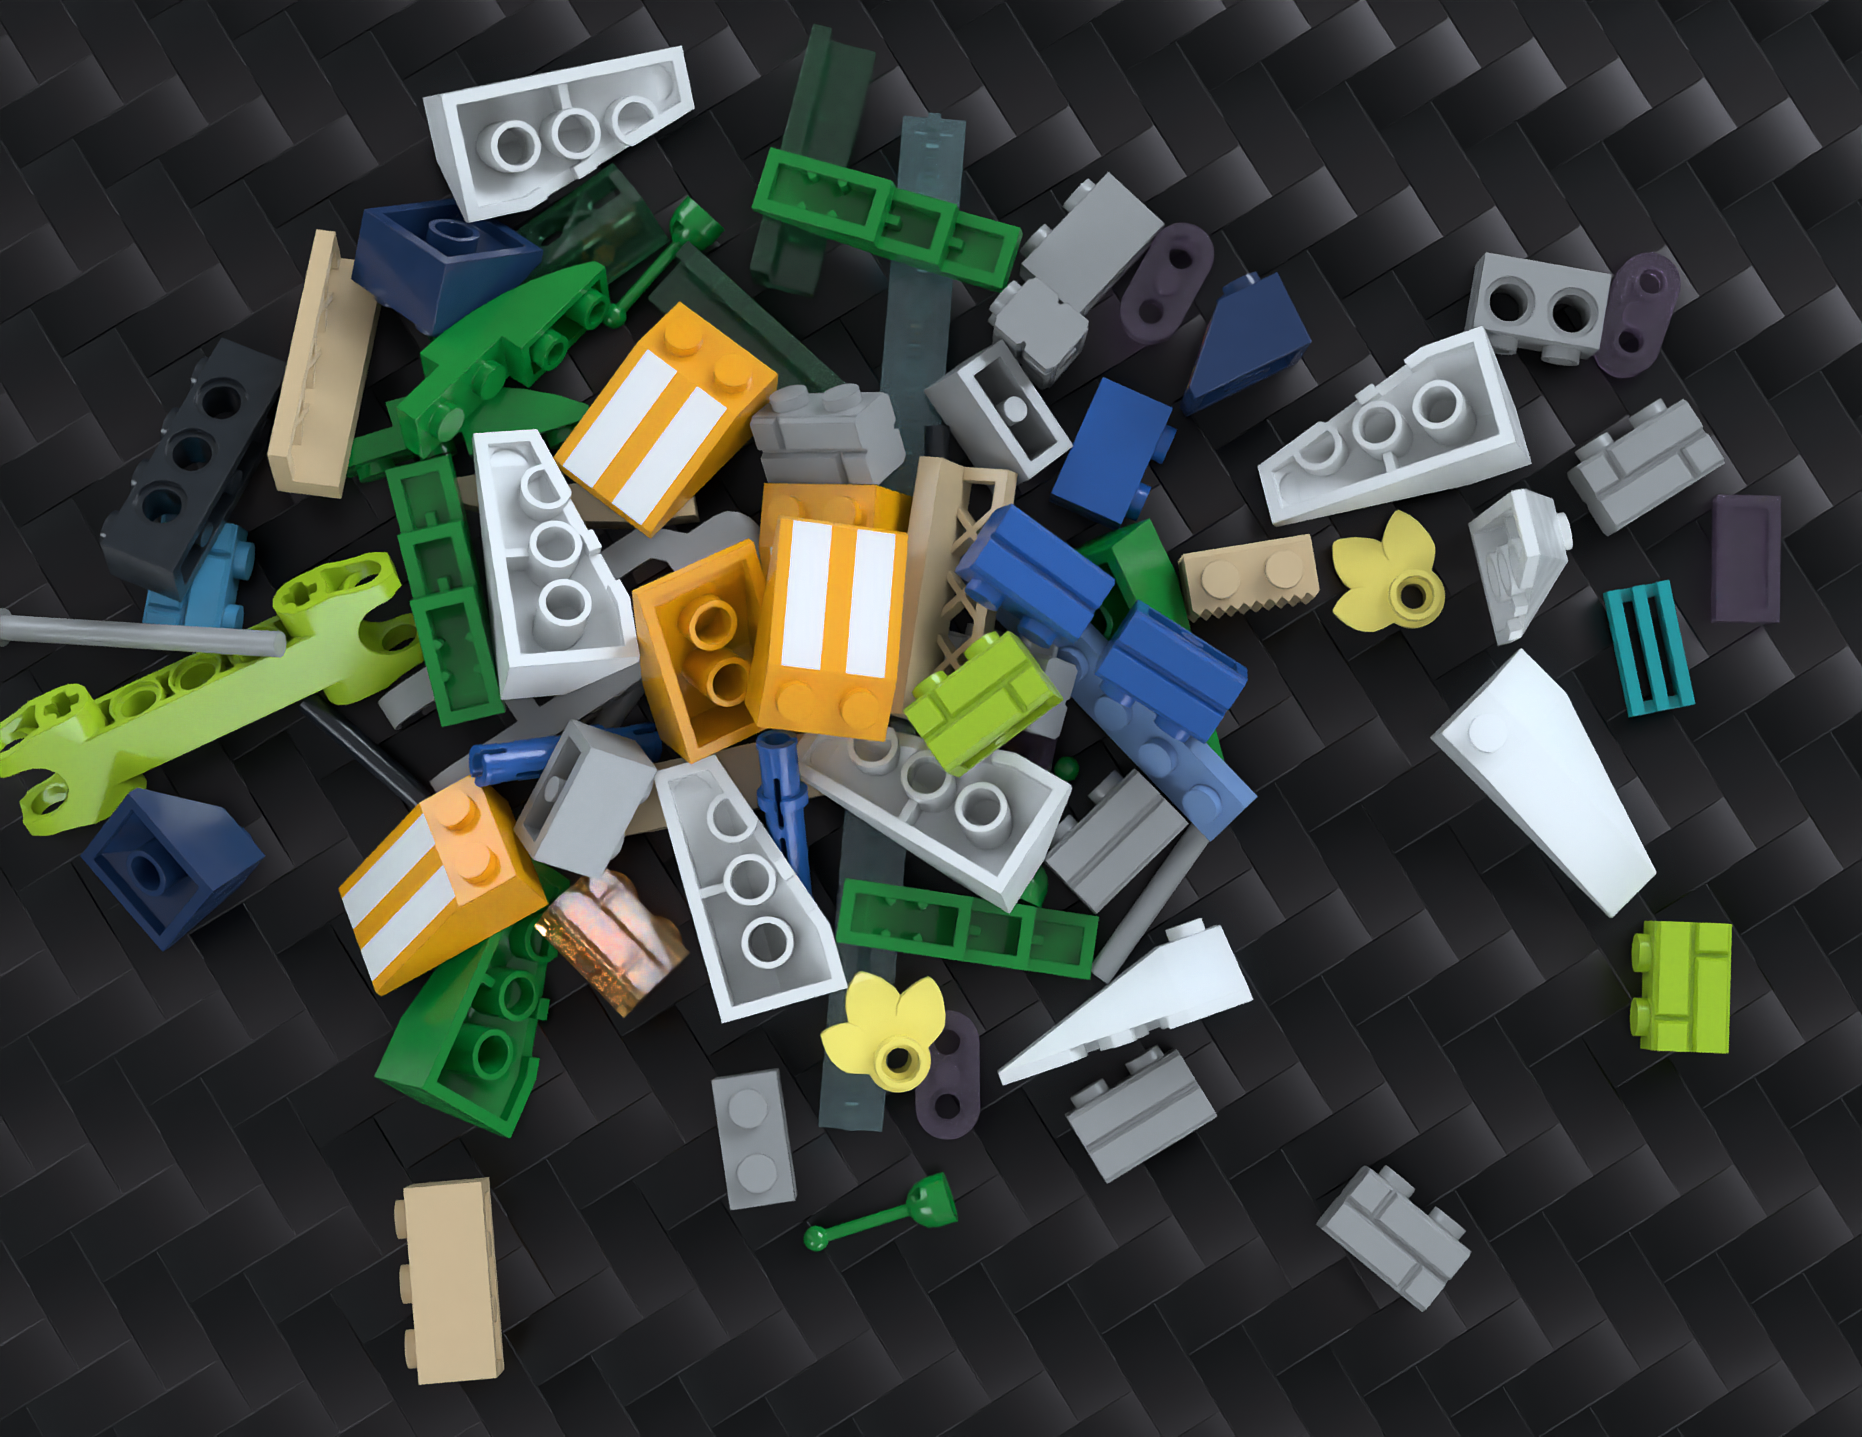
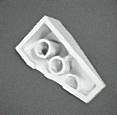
M682 46L423 97L436 160L466 223L530 210L576 179H581L594 171L598 165L629 146L638 144L695 109Z
M1480 326L1419 348L1404 359L1406 365L1377 386L1371 383L1355 395L1358 400L1326 423H1316L1258 465L1272 524L1275 527L1470 485L1532 464L1516 407L1484 327Z
M532 429L473 433L472 445L491 634L501 700L566 695L637 663L640 653L630 597L621 580H615L601 555L602 546L593 529H587L571 500L572 491L539 431Z
M1527 489L1511 491L1468 523L1498 646L1511 643L1522 637L1567 564L1566 550H1570L1573 547L1571 528L1565 513H1556L1552 498Z
M1522 648L1518 649L1430 737L1609 918H1613L1657 873L1566 692Z
M892 727L887 728L885 742L805 732L797 744L801 780L958 884L1009 914L1044 861L1072 790V786L1017 753L999 749L961 777H956L948 774L942 768L922 737L895 732Z
M716 755L708 756L693 764L687 762L656 771L654 775L655 785L721 1022H729L848 988L830 923Z
M1198 918L1165 930L1169 942L1154 947L997 1070L1002 1085L1077 1061L1088 1056V1052L1099 1048L1100 1051L1128 1044L1148 1035L1150 1030L1161 1027V1029L1170 1027L1172 1029L1252 1001L1253 998L1221 925L1205 929L1202 918Z

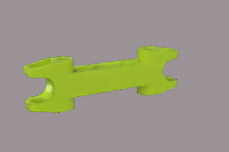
M388 552L366 553L347 560L326 563L286 582L273 598V608L277 615L248 628L249 630L282 631L286 637V650L280 658L196 652L93 700L85 686L80 684H67L28 701L18 711L0 722V752L12 741L24 738L9 750L0 753V778L10 777L29 769H47L55 772L54 775L27 791V794L19 801L23 813V824L32 836H49L76 827L96 824L109 818L129 792L136 788L146 789L147 780L142 773L320 690H323L329 701L336 705H348L358 702L386 689L400 676L422 663L424 656L413 614H404L384 622H367L363 620L369 611L392 598L395 592L402 586L396 567ZM379 574L372 581L355 587L365 577ZM415 637V639L403 649L397 651H389L402 641ZM64 800L56 810L41 815L50 805Z

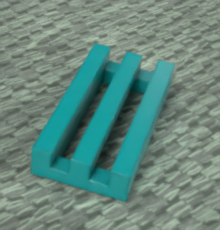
M1664 580L1653 584L1603 593L1628 717L1695 704L1670 581ZM1654 597L1674 696L1668 697L1647 598ZM1632 601L1653 700L1643 701L1623 608V603Z

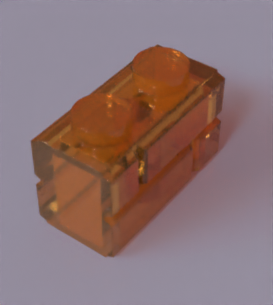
M605 868L599 880L583 875L547 908L534 927L625 1018L672 974L690 952L682 945V936L671 921L662 916L654 917L638 901L635 886L624 874L618 871L610 872Z

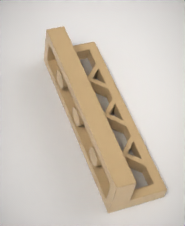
M316 229L267 456L277 491L341 499L381 304L376 302L373 294L351 280L354 260L341 258L336 232Z
M919 456L907 533L908 546L898 673L890 715L909 720L904 714L903 709L916 700L912 695L913 689L924 679L938 671L943 670L949 676L967 661L964 655L965 650L982 636L994 631L997 611L983 607L964 591L966 585L961 577L955 573V568L960 562V557L975 542L977 535L991 514L997 508L1014 503L1017 473L1004 469L963 467L942 457ZM971 485H995L991 509L975 522L968 512ZM966 608L974 620L972 636L956 649L948 637L950 621Z

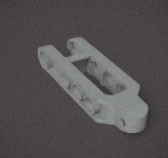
M725 511L713 516L688 534L661 528L650 539L641 531L635 529L600 553L615 580H621L652 559L668 562L672 570L677 571L749 538L755 544L761 565L758 547L760 527L750 517L740 512ZM640 659L631 666L566 695H557L541 707L538 706L533 697L504 700L518 722L483 745L553 735L559 736L562 735L570 719L587 723L607 709L612 701L621 699L643 685ZM423 668L397 685L378 701L379 706L395 730L401 729V724L405 720L435 702L427 668ZM469 754L446 768L430 782L436 793L470 775Z

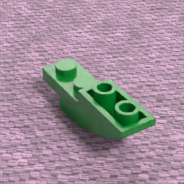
M597 261L564 268L522 284L475 309L444 331L421 351L420 357L425 380L396 407L405 447L425 459L441 442H447L452 439L460 430L463 421L484 400H490L495 397L509 376L529 388L546 371L555 369L564 359L567 350L587 330H593L598 327L607 315L611 304L605 266Z
M502 387L495 397L490 400H484L463 421L460 430L452 439L447 442H441L423 459L404 445L396 407L406 397L387 401L385 403L393 426L354 438L346 476L349 478L358 476L361 483L377 481L386 478L385 470L396 467V463L419 457L421 461L447 454L453 456L458 453L456 444L463 442L466 443L469 456L474 460L473 433L537 429L545 443L548 442L550 449H559L590 407L588 404L556 394L522 388Z

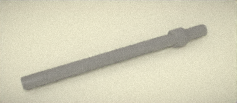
M0 608V647L6 646L10 641L279 658L284 655L286 650V637L282 631L11 615L8 609Z

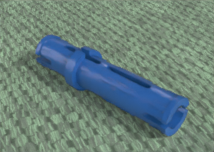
M644 722L618 728H604L600 724L591 725L635 740L652 763L657 762L661 757L662 740L659 738L658 731H655L656 725L653 722ZM561 735L472 746L469 753V769L471 777H476L474 783L478 787H485L502 782L540 778Z
M773 729L765 731L758 735L756 740L762 785L757 789L758 807L765 812L767 832L814 900L803 810L809 802L807 785L800 781L797 753L798 737L795 732L790 730Z

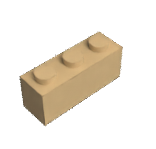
M489 1177L411 1184L403 1188L404 1200H396L394 1209L396 1234L398 1239L407 1238L409 1264L400 1266L403 1304L412 1303L414 1329H409L405 1332L408 1369L417 1368L419 1385L497 1378L504 1371V1357Z

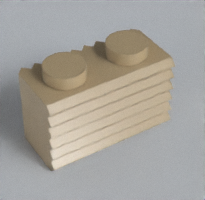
M1310 534L1183 554L1178 561L1187 617L1193 623L1199 616L1207 621L1212 614L1219 619L1224 613L1232 617L1237 610L1244 615L1249 609L1257 612L1264 607L1269 611L1274 605L1282 608L1287 603L1293 607L1300 601L1307 604L1320 591Z

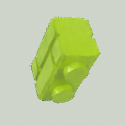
M993 631L976 640L964 652L968 660L965 664L949 676L942 670L924 679L912 691V695L916 700L903 709L904 714L919 735L925 740L930 751L948 774L961 777L1064 700L1024 642L1009 631L999 637L996 631Z
M1644 921V934L1636 933L1632 943L1634 972H1643L1642 998L1634 997L1630 1008V1029L1633 1036H1641L1640 1049L1729 1053L1732 924Z

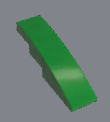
M770 147L751 207L755 212L819 236L1001 293L1007 287L1023 235L1020 227L965 213L959 210L957 204L896 188L892 180Z
M447 454L388 468L385 470L401 532L397 537L413 599L410 600V605L441 726H449L505 713L506 706L505 701L501 700L485 598L452 456Z
M845 878L836 942L1090 980L1099 917L1016 904L1009 914L981 898Z

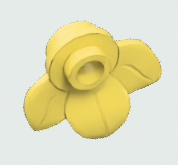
M1397 510L1389 519L1381 542L1376 539L1361 537L1343 538L1333 542L1332 560L1335 571L1342 583L1350 589L1338 600L1333 608V613L1347 626L1363 632H1376L1392 623L1404 628L1415 629L1430 624L1440 615L1445 603V590L1440 578L1432 571L1435 558V544L1430 534L1416 519L1403 511ZM1414 586L1421 591L1423 602L1419 608L1411 609L1403 604L1401 592L1404 587Z
M858 971L850 981L845 994V1012L848 1022L838 1023L821 1032L820 1035L824 1049L831 1062L846 1073L869 1074L879 1087L890 1092L912 1090L927 1076L931 1064V1055L928 1047L937 1039L945 1026L946 1013L941 991L936 982L927 976L899 994L893 985L880 976ZM896 1048L907 1050L908 1060L904 1066L897 1069L887 1066L886 1058L890 1051Z

